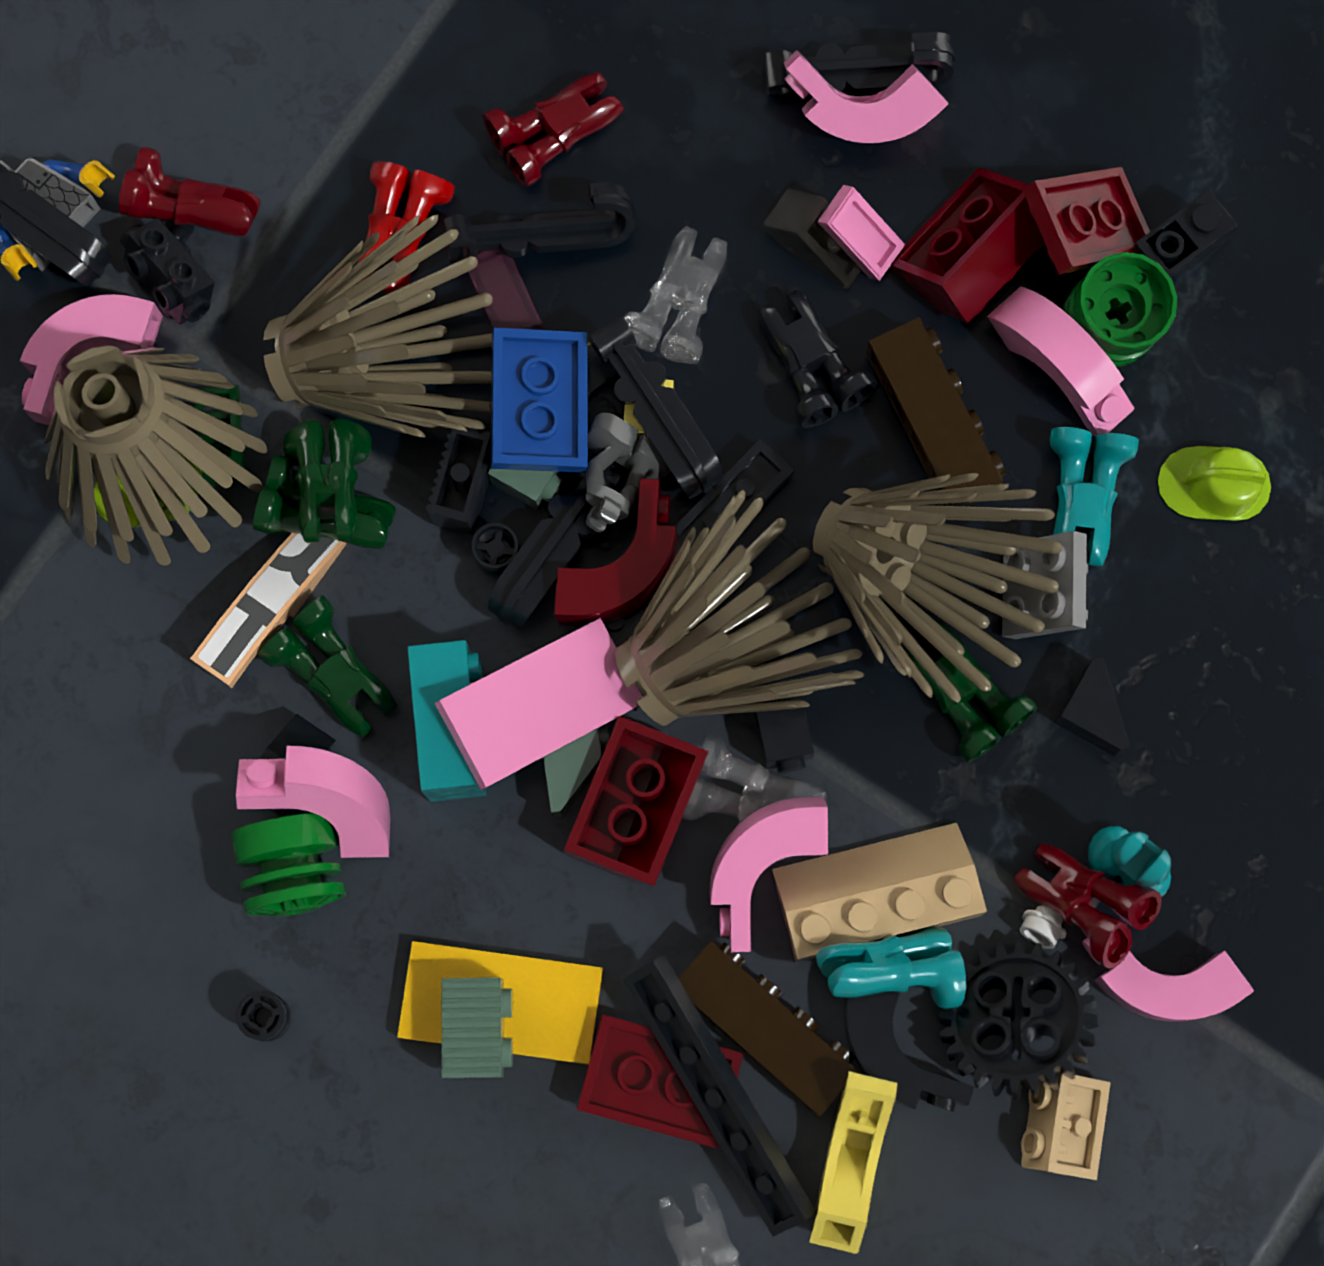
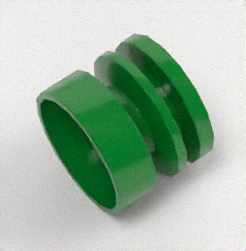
M1121 252L1104 257L1090 268L1082 280L1071 290L1063 305V311L1072 317L1097 342L1117 368L1132 364L1168 332L1176 317L1178 297L1172 279L1159 263L1142 254ZM1106 313L1108 315H1114L1117 313V315L1120 317V321L1117 318L1109 320L1106 316Z
M314 813L285 816L246 825L231 833L236 864L244 867L260 868L259 874L251 876L240 883V888L243 892L264 891V894L249 898L243 902L246 915L293 916L318 910L322 906L346 896L344 883L321 882V880L331 878L342 872L339 863L318 862L317 860L318 855L327 853L337 847L334 827L323 817Z

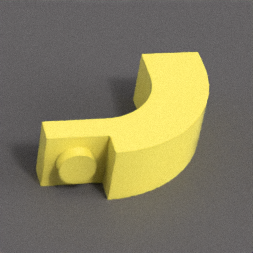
M853 1072L848 1073L830 1137L815 1207L817 1213L814 1214L809 1243L858 1254L867 1224L880 1150L896 1098L898 1083Z

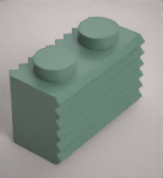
M501 977L442 978V1078H504V1067H513V1038H504V1018H512L513 1016L512 988H503V979Z

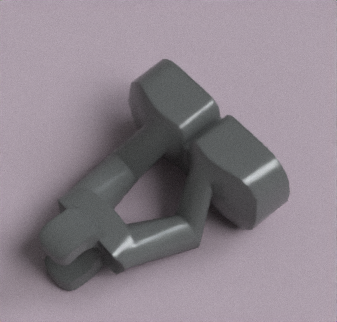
M610 413L596 415L588 429V449L596 454V456L588 461V467L585 472L586 501L592 505L586 519V525L599 533L606 529L607 524H613L617 519L622 520L629 516L639 499L640 479H659L661 481L670 472V469L663 462L646 435L638 437L637 428ZM614 461L624 466V469L629 473L625 487L619 493L606 486L603 473Z

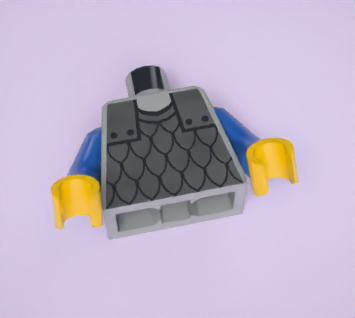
M28 158L16 171L0 160V173L6 170L16 172L23 181V191L33 190L82 227L101 209L92 194L86 189H89L98 198L102 197L104 192L99 188L100 183L107 178L113 180L115 177L99 161L95 160L84 165L50 159L40 163L33 158ZM0 218V261L14 280L18 281L21 279L18 272L23 266L31 264L33 268L37 267L40 271H43L51 262L7 231L2 226Z

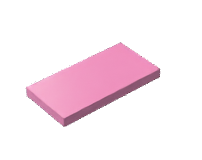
M601 618L435 703L481 790L639 706L636 701L643 696L636 683L627 688L622 680L615 659L616 646Z

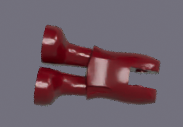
M600 72L591 73L577 79L551 98L536 102L535 108L517 117H510L501 108L491 109L482 114L483 123L495 148L502 157L506 156L509 169L524 187L528 188L540 179L541 168L560 153H567L582 138L608 126L624 111L622 103L616 96L606 97L590 107L587 102L601 94L607 86V82ZM542 129L547 135L530 145H521Z
M144 146L141 147L137 155L134 170L130 168L127 170L119 196V212L122 215L138 219L159 218L161 220H174V225H196L231 236H245L261 206L260 199L255 194L240 188L204 183L189 178L179 181L166 176L163 173L161 156L158 151Z
M1041 843L1033 854L1045 867L1054 872L1056 876L1049 883L1027 868L1022 867L1014 877L1015 884L1026 896L1057 912L1068 925L1075 924L1089 936L1091 955L1098 963L1108 969L1118 966L1130 951L1132 933L1125 923L1096 909L1099 901L1110 907L1133 928L1143 930L1157 917L1162 904L1161 894L1151 887H1141L1137 884L1123 885L1106 878L1105 872L1092 870L1082 865L1065 851L1055 846Z

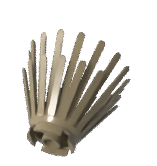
M419 215L416 216L352 268L377 243L380 236L379 232H377L364 243L363 240L360 241L289 314L269 321L264 331L263 341L275 338L276 352L264 355V363L270 382L279 398L284 402L298 400L294 408L299 409L313 405L390 430L423 438L425 434L417 428L380 417L429 428L446 427L466 432L467 429L465 427L484 429L485 425L479 420L447 415L439 410L404 404L491 413L490 401L451 398L440 394L426 393L423 385L491 384V371H452V366L446 362L372 365L492 347V333L422 343L445 337L447 334L446 327L435 325L403 332L487 307L493 302V297L490 293L478 294L372 326L432 301L436 295L432 288L473 270L478 265L477 258L473 256L467 257L348 312L350 309L416 270L421 261L454 242L459 235V231L451 229L399 262L394 260L368 276L437 223L438 215L430 216L415 227L419 221Z
M112 346L90 348L72 358L66 365L70 373L65 378L63 385L57 380L54 387L55 410L48 426L44 443L47 444L51 441L45 467L47 480L52 478L59 454L57 483H60L59 505L69 520L73 515L76 449L84 535L88 545L94 548L97 542V516L92 459L117 557L125 564L131 562L127 542H131L134 539V534L116 473L157 562L163 566L169 565L171 558L160 535L169 536L172 534L173 529L148 481L200 553L209 551L210 544L176 494L198 518H202L207 514V507L186 481L232 527H238L242 523L241 515L179 453L224 488H229L232 485V477L256 493L262 488V483L257 477L179 423L181 422L238 452H243L245 446L259 453L265 454L267 452V446L264 441L171 397L174 396L234 415L258 416L257 411L250 405L167 380L171 379L223 389L235 387L233 383L229 382L220 373L200 371L202 368L194 366L167 364L197 362L200 358L193 354H160L165 348L159 347L121 351L119 348Z
M967 473L950 477V474L873 492L865 488H850L843 493L852 497L847 499L842 505L831 501L824 509L816 525L813 551L823 556L825 565L818 564L819 568L833 577L876 658L881 664L883 663V653L872 632L895 668L901 674H907L909 678L912 675L927 696L932 698V688L900 645L901 642L951 700L960 702L959 691L882 601L883 599L979 689L990 691L992 688L991 682L962 656L965 650L961 643L905 594L1008 666L1018 667L1021 663L1020 657L981 630L989 626L988 617L938 586L1034 633H1040L1045 627L1042 620L954 577L999 594L1005 593L1008 587L1007 583L999 578L1048 593H1056L1058 591V582L1051 578L936 543L1004 556L1014 555L1016 548L1057 554L1062 551L1063 547L1061 543L1055 540L944 524L945 520L1047 521L1054 518V512L1049 509L928 505L1028 499L1036 494V491L1030 489L1005 490L1009 484L920 492L971 482L978 477L979 474Z
M744 489L739 492L736 498L735 496L731 498L711 529L709 530L708 527L704 528L690 548L696 535L695 527L691 529L636 626L633 635L615 649L616 664L626 687L628 688L636 683L638 689L644 695L636 702L653 721L662 726H667L683 716L718 715L808 707L810 704L803 700L768 703L755 702L804 696L813 693L815 690L856 684L853 679L864 676L861 671L850 670L757 686L856 660L862 656V652L858 649H849L818 658L812 653H802L751 668L846 631L852 625L849 619L840 618L795 636L789 624L784 621L830 596L834 588L828 582L822 583L748 624L774 606L775 598L772 595H763L810 558L811 552L806 547L797 550L701 623L751 576L753 570L750 563L786 526L784 518L776 519L747 549L743 545H739L712 573L727 554L729 548L762 509L763 499L759 497L753 501L736 522L734 514L744 502L746 494Z

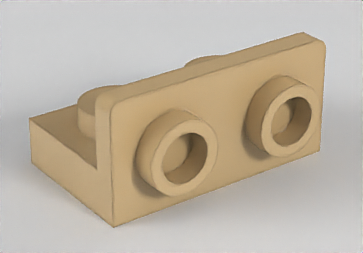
M1060 1073L1056 1076L1059 1090L1054 1091L1045 1081L1040 1083V1096L1035 1098L1029 1089V1114L1026 1132L1021 1142L1023 1153L1022 1167L1097 1180L1111 1082L1077 1075L1072 1080Z

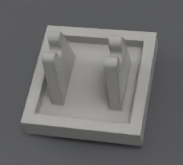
M1070 531L1039 537L1061 543L1063 549L1057 554L1016 548L1014 555H1003V564L1054 579L1058 582L1059 589L1056 593H1048L1003 579L1008 586L1007 591L1003 593V602L1042 620L1045 627L1042 632L1034 633L1002 617V637L1021 639L1086 628V620H1088V610H1086V574H1088V564L1086 563L1087 534Z

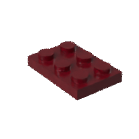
M1122 167L1036 180L1022 189L1029 204L1030 213L1036 221L1048 248V255L1059 275L1090 269L1104 257L1117 253L1140 254L1134 245L1150 232Z
M602 1014L576 1110L719 1149L716 1139L650 1027ZM719 1047L738 1077L744 1053Z

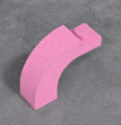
M798 50L784 62L786 69L790 72L785 78L786 82L803 99L809 93L813 96L802 108L804 115L825 132L844 140L859 143H881L907 136L926 125L949 104L913 64L885 90L874 95L858 97L844 94L833 88Z
M1020 286L987 316L1009 351L1031 360L1055 381L1093 436L1096 437L1099 434L1109 433L1135 409L1120 386V383L1124 380L1123 376L1103 349L1072 317L1044 296Z
M98 295L71 303L54 313L36 330L20 358V362L31 374H34L33 378H29L23 388V410L35 422L49 425L55 410L54 387L57 380L63 385L65 378L70 373L66 365L72 358L90 348L112 346L119 348L121 351L153 348L163 317L156 304L152 301L126 295Z
M287 746L286 759H239L236 788L237 809H300L309 811L323 817L336 829L339 836L341 858L389 857L391 821L389 801L378 780L359 764L336 753L303 746Z
M824 797L790 798L769 804L746 817L733 829L722 844L712 867L709 896L711 905H728V908L719 909L720 937H729L731 952H751L750 899L754 884L760 874L774 862L786 857L828 855V806Z
M1084 932L1087 937L1082 941L1085 949L1098 965H1101L1091 955L1089 936ZM1129 951L1126 958L1118 966L1109 968L1108 971L1095 979L1100 988L1122 1007L1143 1017L1167 1022L1190 1021L1218 1014L1239 1003L1254 992L1226 951L1213 955L1191 972L1181 976H1167L1153 972L1143 966Z

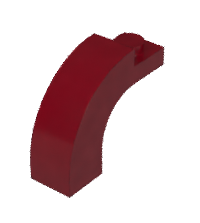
M640 479L636 534L628 550L619 559L609 565L594 569L558 568L555 616L559 625L585 626L601 618L603 624L616 621L639 609L656 593L675 559L678 545L676 527L660 526V523H669L670 495H662L659 479Z

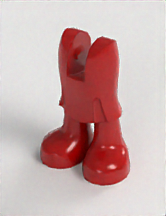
M381 161L373 162L370 171V181L376 186V199L373 213L368 215L369 229L366 240L379 232L380 236L377 243L358 260L357 264L416 216L419 215V221L415 227L427 219L434 205H446L453 197L455 186L443 178L425 171L414 170L413 175H411L406 167L399 164ZM410 183L404 216L400 218L395 216L400 198ZM426 232L382 265L385 266L394 260L399 262L417 251L420 241ZM378 267L376 270H374V271H373L372 273H370L368 276H370L371 274H373V273H375L376 271H378V270L380 269V267ZM412 272L385 288V295L409 285Z

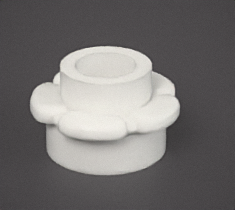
M1037 906L1036 910L1028 909L1024 912L1022 916L1024 922L1019 930L1033 944L1037 945L1039 943L1042 944V948L1053 949L1058 939L1066 937V930L1061 928L1063 919L1057 912L1044 906Z

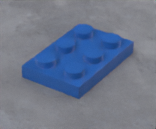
M493 328L491 361V469L585 473L588 467L587 332Z

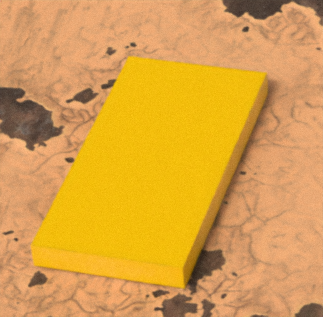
M412 941L397 1038L442 1044V978L501 977L503 979V988H512L513 1016L512 1018H504V1038H513V1054L588 1065L592 1053L603 968Z

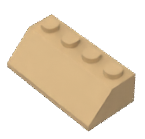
M957 823L772 869L795 963L816 958L819 950L829 945L876 942L891 935L901 937L919 932L924 928L940 927L980 917L987 912L974 862Z

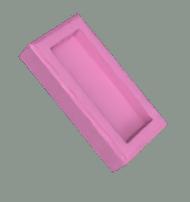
M843 185L817 221L870 279L880 281L905 246L903 241L857 190L851 186Z

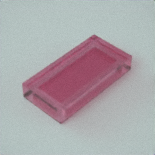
M500 250L483 251L477 254L478 265L473 270L468 271V274L477 294L490 293L493 297L492 304L483 307L492 328L531 330L543 328L513 258L505 256Z

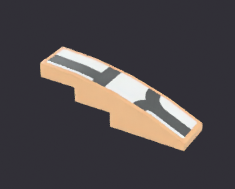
M291 533L250 580L190 659L233 688L264 644L278 633L289 616L294 618L347 543L320 537L319 543H306L301 534Z

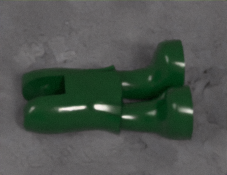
M336 419L330 422L328 442L331 464H322V457L325 452V436L322 425L319 422L312 420L302 422L291 428L284 435L283 451L285 457L292 460L294 466L299 467L295 476L300 489L298 525L302 538L306 543H319L321 524L335 523L338 541H349L354 534L356 526L354 487L358 479V473L354 469V465L361 464L367 460L372 446L369 431L357 423L343 419Z
M275 454L272 459L266 487H262L258 497L253 519V530L268 534L278 532L301 534L298 525L300 489L296 482L293 462L287 457ZM354 493L356 505L355 531L351 540L342 542L362 548L382 549L387 542L389 535L388 527L391 526L394 520L396 508L393 504L383 499ZM335 523L321 524L320 537L337 540Z
M322 595L307 605L293 621L295 628L327 658L322 665L316 661L289 627L275 634L264 644L257 655L270 667L285 666L298 674L307 683L306 689L317 694L348 730L363 738L373 728L364 719L359 709H355L348 701L362 689L369 696V701L379 707L386 716L397 707V704L388 688L357 658L353 647H347L340 639L332 625L334 608L331 602Z
M936 621L961 643L965 650L962 656L991 682L992 686L990 691H982L945 656H942L935 662V665L959 691L961 700L960 702H955L946 695L905 646L903 647L904 651L931 686L933 695L939 702L942 713H948L957 726L962 737L959 751L964 759L970 763L992 749L1000 741L1001 735L973 710L968 701L975 697L1004 737H1007L1022 725L1038 709V706L1027 695L1012 698L1005 695L990 680L991 674L975 662L956 634L943 623Z

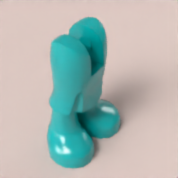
M1073 427L1052 428L1049 438L1050 447L1058 455L1061 467L1060 485L1056 487L1059 502L1053 535L1075 531L1076 526L1090 528L1087 543V564L1102 567L1110 546L1112 507L1118 496V493L1114 491L1116 478L1121 465L1135 458L1139 439L1131 435L1118 433L1097 435L1093 451L1094 468L1092 483H1083L1092 433Z
M1108 826L1099 830L1092 837L1088 845V861L1092 870L1105 872L1106 878L1110 880L1119 876L1121 878L1118 883L1123 885L1137 884L1141 887H1151L1158 891L1161 897L1165 895L1170 887L1171 858L1168 852L1164 849H1159L1153 844L1145 833H1129L1128 830L1120 826Z
M942 927L924 928L916 934L900 938L896 935H891L876 942L837 943L822 948L816 955L818 967L822 974L829 978L828 987L831 994L835 997L852 998L889 991L907 992L908 988L912 986H928L933 1001L940 1008H958L965 998L966 974L964 962L959 951H951V935Z

